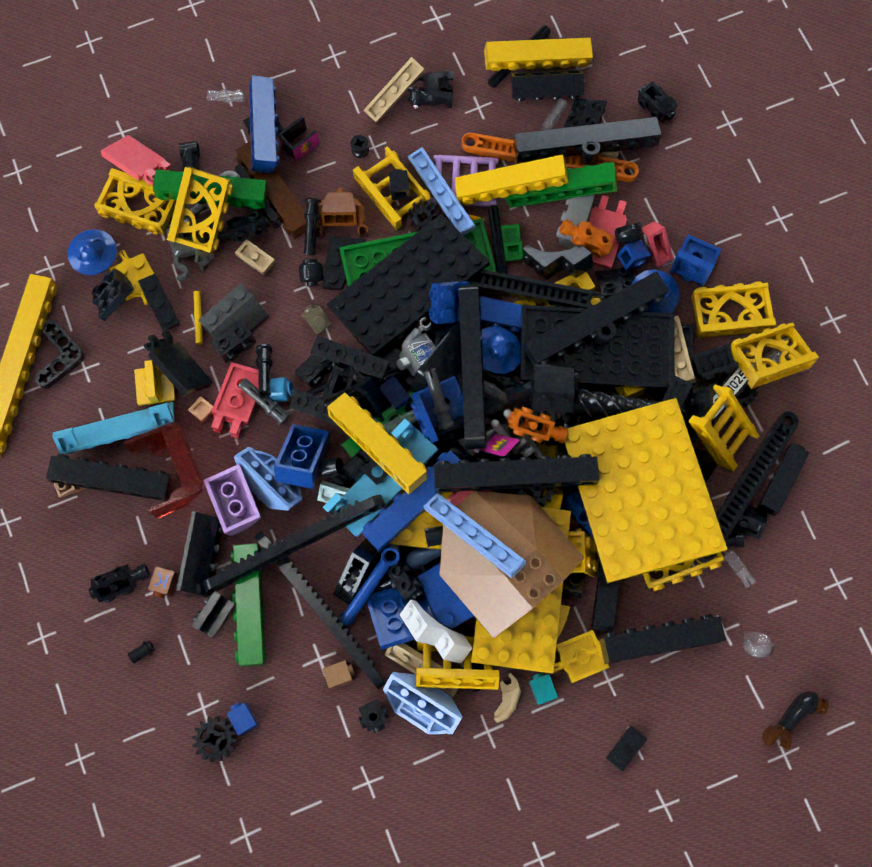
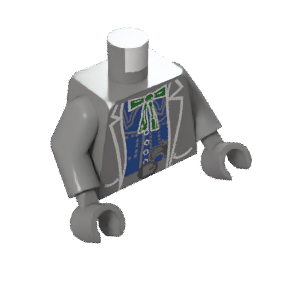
M423 317L420 320V326L415 328L405 338L401 346L400 359L397 360V367L400 370L408 369L412 376H416L423 362L436 348L428 335L421 333L431 328V322L427 326L422 325L427 320L426 317Z

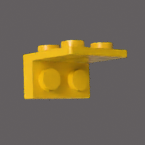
M585 531L569 532L568 539L584 557L571 573H585L595 577L598 571V561L595 560L597 548L594 539Z

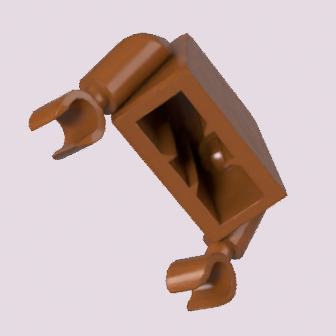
M338 188L333 193H327L325 199L319 203L320 218L317 220V231L320 230V237L324 236L321 223L322 226H357V223H359L358 236L360 237V230L362 229L366 231L367 236L368 227L364 224L366 222L364 206L357 199L353 198V194L346 192L343 188Z

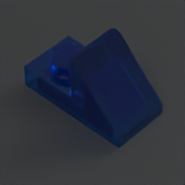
M394 376L379 386V391L386 402L396 411L412 400Z

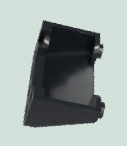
M457 323L417 371L410 388L414 393L429 387L424 371L436 368L439 382L455 376L463 394L460 325ZM444 398L445 403L449 404V399Z

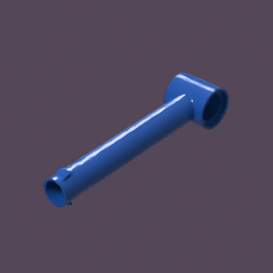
M388 544L383 549L381 559L344 614L341 613L340 621L343 624L350 626V624L355 622L354 619L389 567L399 561L401 550L398 545ZM392 550L396 553V557L390 558L386 555V552Z

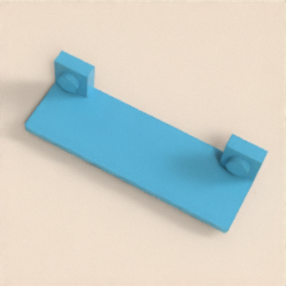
M173 402L164 403L83 426L53 432L52 437L60 454H72L79 450L92 449L98 445L111 444L117 440L130 439L136 435L149 434L155 430L168 429L171 426H175Z
M406 419L392 432L399 441V445L403 449L407 448L412 453L413 458L424 465L438 451V448L427 438L425 439L424 435ZM379 466L374 467L371 471L374 477L382 476L383 469ZM363 474L344 496L336 492L323 508L333 515V511L340 513L341 507L347 509V504L349 503L354 506L355 500L362 502L379 494L382 495L385 506H387L403 488L389 475L379 485H376L368 476ZM380 510L346 526L347 529L354 536L359 537L362 531H364L363 526L368 521H373L378 516Z

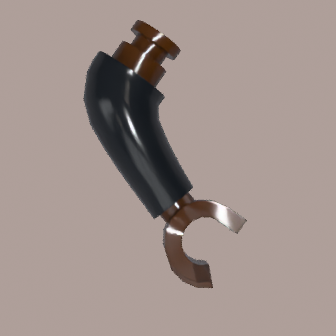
M807 691L800 693L795 697L777 723L779 727L769 726L764 730L762 739L765 745L770 747L781 736L779 746L790 749L792 738L788 731L792 732L797 724L808 714L811 715L815 712L825 714L829 706L828 700L819 698L815 692Z

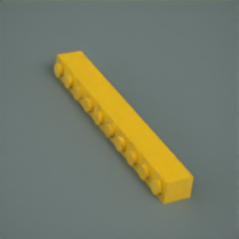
M30 274L0 363V458L6 450V441L8 435L12 432V422L18 414V404L20 399L23 398L25 383L29 380V370L31 364L35 361L36 349L41 343L43 326L46 323L48 313L51 312L53 297L57 294V284L52 278Z

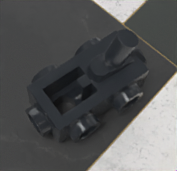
M652 81L640 88L638 91V103L641 108H647L651 112L652 117H657V120L663 123L666 119L670 121L676 115L675 111L678 104L659 85Z
M400 559L387 570L386 573L390 578L380 582L383 589L390 586L395 590L398 589L404 600L408 602L410 599L420 602L425 595L422 588L423 583L414 576L412 567L406 562L402 563Z

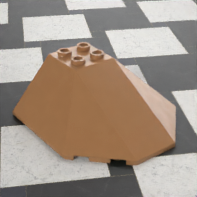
M473 491L456 507L522 557L527 564L511 578L443 525L439 575L487 632L495 638L559 586L584 557L532 496Z

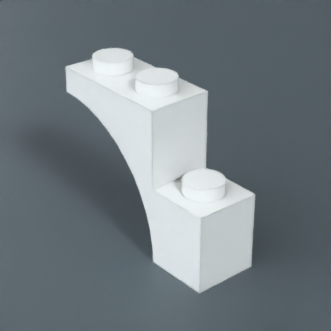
M410 599L400 613L414 639L417 642L434 645L444 660L462 663L471 651L472 647L463 634L454 632L437 622L422 609L417 601Z

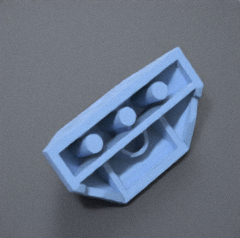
M247 447L234 456L236 465L240 464L250 490L268 508L288 511L302 501L300 486L275 481L274 464L277 459L273 455Z
M392 672L383 688L393 711L427 734H453L463 717L454 700L447 693L439 688L416 687V674Z

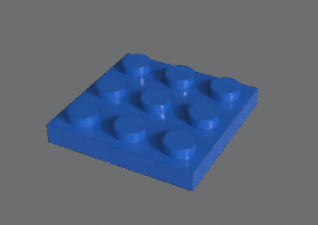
M393 587L372 593L367 599L381 650L415 640L400 616L408 601L404 600L398 589L395 590ZM425 594L418 604L436 620Z

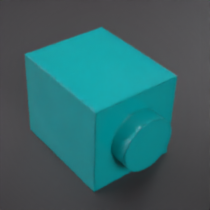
M542 672L532 676L533 680L529 684L537 706L558 698L549 674L544 676Z

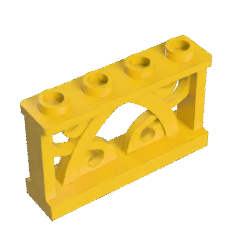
M185 167L167 240L209 253L214 252V249L217 250L220 241L217 237L219 232H222L224 221H222L223 214L227 213L229 203L226 202L228 195L231 196L234 187L231 184L232 180L192 167ZM198 175L209 180L203 186L194 179V176ZM213 182L219 183L222 187L221 194H215L216 188L208 191V186ZM192 191H194L196 195L198 191L200 192L199 196L196 199L191 198L190 193ZM204 196L212 214L206 220L196 224L195 215L191 210L187 209V204L197 203ZM185 216L191 217L192 226H190V221L188 223L184 221ZM214 222L213 229H212V228L209 227V225ZM199 230L202 238H204L203 234L208 232L210 235L209 241L207 243L199 242L196 231ZM192 232L193 241L179 237L180 233Z
M111 168L109 178L94 206L102 217H112L120 223H130L137 229L144 228L157 235L159 233L164 235L177 200L168 199L169 202L164 211L161 207L167 200H160L156 197L152 199L154 203L149 200L151 195L155 196L152 185L145 182L144 179L138 181L125 172ZM118 184L117 192H112L115 185ZM131 188L134 189V191L132 193H129L128 189ZM140 192H143L144 198L150 206L141 210L131 211L125 198H133ZM112 197H118V199H114L110 202L111 204H116L114 208L106 205L108 199ZM158 210L162 214L161 220L159 222L151 221V217L157 218L155 211Z
M757 281L748 285L738 283L728 287L718 285L714 288L699 287L695 289L691 295L697 327V338L758 333L768 328L773 329L776 326V320L773 316L768 283ZM759 294L762 297V302L754 306L753 304L757 298L752 299L750 295ZM702 299H711L712 302H711V303H706V302H705V305H706L707 307L713 308V309H712V310H706V309H704V308L701 306L700 301H701ZM730 299L746 308L740 313L737 321L734 322L728 314L719 311ZM762 307H764L765 319L762 318L758 311ZM702 313L709 315L707 324L703 323ZM747 313H750L749 315H747V317H749L750 320H744L743 316ZM723 317L726 322L720 323L719 319Z
M793 322L789 324L783 323L774 329L768 328L759 334L753 333L744 339L738 338L731 343L730 349L735 362H738V366L748 379L747 384L751 389L809 369L819 358L816 352H812L794 328L795 324ZM787 336V340H786V341H784V340L781 339V338ZM789 340L792 343V346L787 345ZM764 346L782 351L779 358L780 364L771 359L762 358ZM748 349V350L750 351V353H747V352H746L745 355H744V353H743L742 351ZM786 354L788 355L787 358L790 359L788 361L785 359Z
M720 552L713 560L707 563H702L696 559L700 565L692 568L690 567L695 560L687 561L683 565H673L655 570V573L657 571L663 572V577L660 579L652 578L649 572L644 573L643 576L648 589H653L655 592L665 588L664 584L669 582L677 584L684 581L683 577L691 574V577L698 576L703 573V569L708 567L711 570L719 568L725 559ZM669 570L679 572L669 576Z

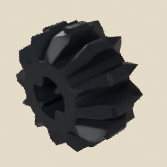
M420 199L419 204L414 202L412 204L414 208H409L411 214L408 216V219L413 220L411 222L412 226L418 225L417 230H420L421 226L424 228L439 215V211L434 210L436 208L435 204L429 206L430 200H427L426 204H424L423 199ZM422 212L426 213L425 218L421 217Z

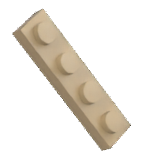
M411 57L363 111L378 123L406 93L408 87H411L425 72V69Z
M678 315L674 317L675 376L690 383H695L696 380Z
M405 643L390 647L385 653V656L416 674V668H423V654ZM431 660V668L443 669L441 665ZM439 688L451 697H454L458 688Z

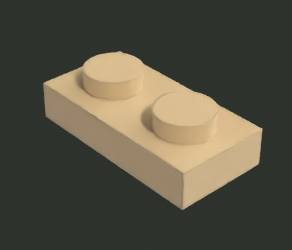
M247 239L235 252L237 257L262 275H265L276 263L274 258Z

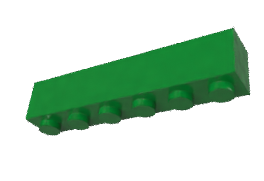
M605 162L599 165H586L575 169L568 168L569 183L559 187H547L540 191L532 190L527 191L525 194L509 195L506 197V201L509 207L513 208L618 191L615 163Z
M156 170L153 184V192L156 198L164 201L168 199L177 200L184 172ZM198 175L194 176V179L203 186L209 180ZM220 176L232 180L231 184L234 185L231 196L228 195L226 203L237 208L242 206L252 209L266 207L268 193L266 180ZM213 182L208 186V191L216 188L215 194H221L222 187L219 183ZM192 191L190 193L191 198L196 199L199 196L200 192L198 191L196 195V193ZM203 196L202 199L197 203L205 204L208 202Z
M257 543L233 545L234 551H231V562L236 561L240 563V558L247 559L248 554L254 556V551L260 552V546ZM259 570L235 582V590L232 591L233 602H236L233 619L234 622H237V630H234V640L238 642V650H235L236 663L239 662L241 667L266 665L262 572Z

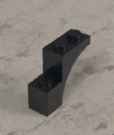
M529 245L522 248L524 263L527 266H531L539 276H543L546 280L563 269L568 274L570 273L577 278L593 267L592 253L582 245L558 252L540 251Z

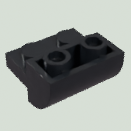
M115 268L110 273H106L102 283L99 286L96 285L91 293L93 295L92 303L98 306V318L103 321L133 291V286L129 279Z

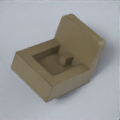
M311 304L307 306L301 315L316 335L332 324L319 305L313 306Z

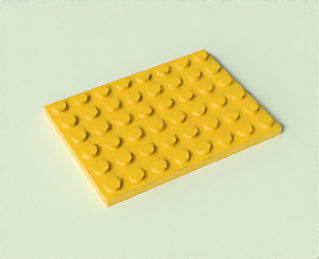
M676 398L568 428V435L564 442L568 455H571V458H575L582 454H591L592 457L597 456L599 482L597 485L578 486L607 584L727 551V546Z

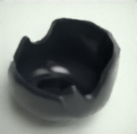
M641 222L616 228L614 231L615 238L619 243L625 245L639 241L643 235Z

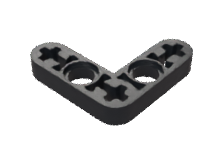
M54 320L47 321L44 324L43 332L61 354L35 376L36 383L44 389L52 387L84 360L83 351ZM51 327H53L56 330V332L58 333L57 336H55L51 332ZM61 339H68V344L66 346H59V342ZM70 349L77 354L78 357L76 359L69 352ZM64 363V369L57 372L55 370L56 365ZM44 376L47 377L48 380L46 383L42 379Z

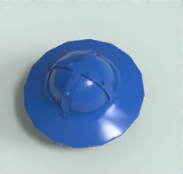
M97 229L85 230L76 235L70 242L67 251L68 261L73 269L81 274H100L109 269L114 263L117 255L116 243L112 236L105 231Z
M655 269L646 270L637 275L632 284L657 271L669 290L665 294L663 301L658 304L654 302L649 304V308L643 312H673L678 305L680 297L678 285L674 279L667 273Z
M501 327L482 329L483 368L494 374L512 372L520 364V343L517 337Z

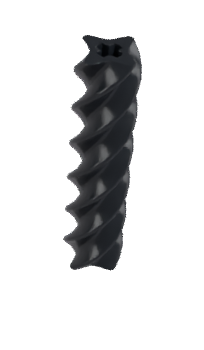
M579 388L580 391L574 394L571 413L574 416L587 413L592 419H598L604 415L610 417L659 402L643 401L633 397L625 398L616 394L607 395L599 391L589 392ZM681 408L683 419H685L687 412Z

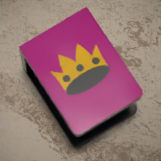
M303 116L278 134L281 146L295 162L320 143L318 133L315 130L295 146L290 144L291 141L307 130Z
M499 434L493 435L487 442V448L480 449L483 458L490 459V462L499 461L501 458H510L513 461L524 457L523 455L512 453L521 443L519 439Z

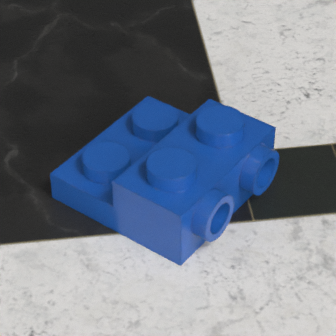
M470 282L432 283V289L429 292L431 299L429 316L432 322L445 324L460 321L459 286L470 285Z

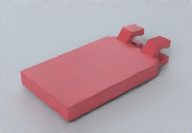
M129 135L101 150L102 157L136 180L144 179L145 182L152 186L156 170L170 171L168 169L171 168V164L163 157Z
M602 195L599 206L592 208L588 222L594 227L606 230L610 235L614 236V247L610 254L600 258L592 256L593 265L612 269L619 247L614 231L616 228L626 224L627 218L623 213L627 202L620 200L616 212L606 210L609 197Z
M231 362L211 411L212 415H214L211 425L213 432L221 433L224 421L232 423L229 431L231 437L239 438L242 426L246 427L249 424L257 402L239 388L238 385L247 378L248 381L259 389V370Z

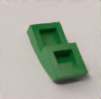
M519 224L501 226L506 262L523 260Z

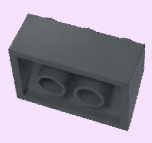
M240 283L203 315L199 322L216 339L240 321L251 332L269 315L255 297Z

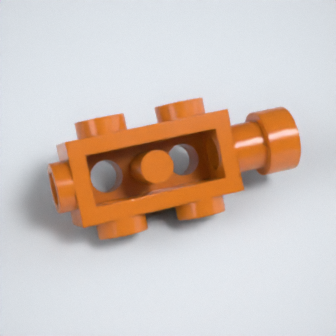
M565 219L560 226L559 233L565 236H572L571 242L575 246L582 245L591 251L592 256L596 258L604 257L613 250L614 236L610 235L606 230L594 227L589 222L582 221L575 226L573 222Z
M523 406L521 409L515 408L508 417V426L514 429V434L522 437L525 434L531 435L532 440L540 443L543 440L549 441L550 437L554 438V441L564 443L568 435V428L554 426L555 422L551 420V416L540 413L539 416L533 414L534 410ZM520 417H523L522 423H519ZM538 423H541L540 429H536L538 427Z

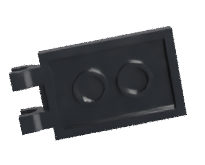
M169 331L163 332L161 335L164 338L160 340L155 334L148 337L150 342L144 344V348L150 351L148 356L183 396L212 385L213 381L179 343H173V337Z

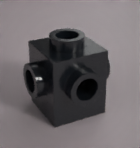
M378 699L358 708L361 713L359 721L363 729L367 728L369 732L373 730L374 733L385 729L384 725L388 723L386 718L390 716L386 707H381ZM373 714H377L375 721L371 720Z

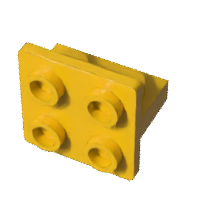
M152 360L144 361L145 368L134 370L136 397L139 406L175 401L174 385Z

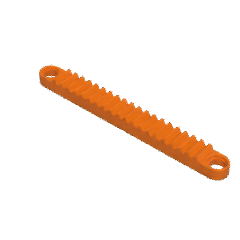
M466 133L462 137V148L465 152L478 154L480 157L499 158L501 161L505 159L508 162L514 161V163H517L513 146L514 140L477 133ZM472 139L475 141V145L468 146L466 141ZM580 156L564 158L567 169L586 166L581 162ZM598 156V160L594 165L605 162L615 163L617 180L624 182L636 180L639 167L634 162ZM630 168L634 171V174L627 175L624 170Z

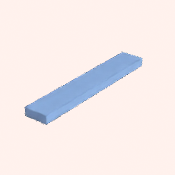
M423 147L407 156L450 223L463 235L476 228L475 224Z
M438 492L423 506L428 513L509 577L513 578L527 564L522 557Z

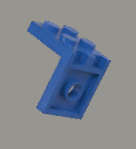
M688 234L676 255L669 274L672 275L674 272L683 276L682 280L688 283L692 280L701 284L700 287H704L722 249Z
M455 376L441 381L440 386L444 398L449 399L448 405H450L449 413L451 419L454 420L463 416V395ZM429 387L411 394L414 401L411 407L424 438L429 437L430 442L434 443L438 441L434 428L439 424L436 414L432 411L434 403Z

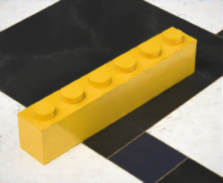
M591 38L486 42L484 48L486 70L499 71L501 69L513 71L519 68L532 70L542 67L544 69L553 67L568 68L570 66L583 68L589 66L593 58Z
M563 155L455 177L456 194L461 205H471L479 201L487 202L498 197L506 198L513 194H525L527 191H540L547 187H559L569 183L567 166Z
M343 393L327 406L328 416L408 494H411L427 480V468L420 461L417 462L407 448L403 449L399 445L397 438L393 435L390 436L380 422L376 423L372 419L370 412L366 409L363 410L353 396L349 397L346 393Z

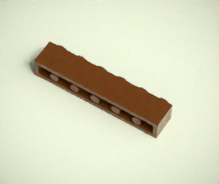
M251 141L237 148L236 153L238 157H236L238 164L245 167L250 179L266 180L268 186L266 201L274 209L279 221L283 222L284 225L282 227L286 234H291L294 240L303 235L306 230L305 212L274 169L273 174L251 171Z

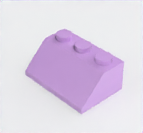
M240 464L203 480L225 534L229 536L238 534L249 529L261 518Z

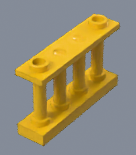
M387 146L385 148V159L367 171H362L357 166L353 169V175L356 182L395 230H398L402 227V216L409 212V208H414L412 205L414 202L419 204V200L423 199L424 204H426L427 200H430L429 206H431L432 197L426 189L423 190L399 161L397 153L394 150L391 151ZM390 163L395 169L407 170L409 191L412 189L418 196L399 210H394L391 207V203L395 201L392 200L391 195L383 197L381 194V190L390 184L389 176L378 184H373L370 181L371 176Z
M714 385L713 388L719 396L704 417L700 418L693 415L689 423L718 466L734 472L738 465L733 455L747 436L758 439L759 434L755 429V425L751 423L736 399L734 391L727 386ZM724 404L726 410L712 427V419ZM731 416L733 422L720 438L719 432ZM737 428H739L741 432L727 450V442Z
M465 636L473 649L474 637ZM417 642V651H423V668H416V687L498 690L499 670H492V665L485 664L484 670L472 669V649L464 659V669H451V661L444 659L443 669L431 668V651L438 652L434 645Z

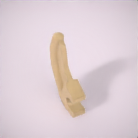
M511 673L508 675L511 679V684L506 685L503 681L500 682L502 703L494 713L496 723L508 719L518 705L521 690L517 679Z

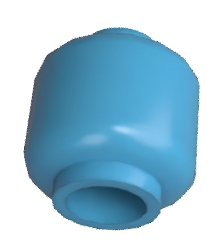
M286 377L270 379L271 395H269V399L278 403L289 401L291 396L294 395L292 381H289Z

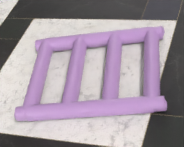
M433 155L435 166L441 175L442 162L453 163L451 190L456 198L455 177L460 176V163L471 164L470 174L478 173V164H488L489 170L496 169V165L499 162V158ZM432 197L431 204H438L434 197ZM491 199L487 202L479 201L471 205L462 206L489 207L490 205H497L496 200Z

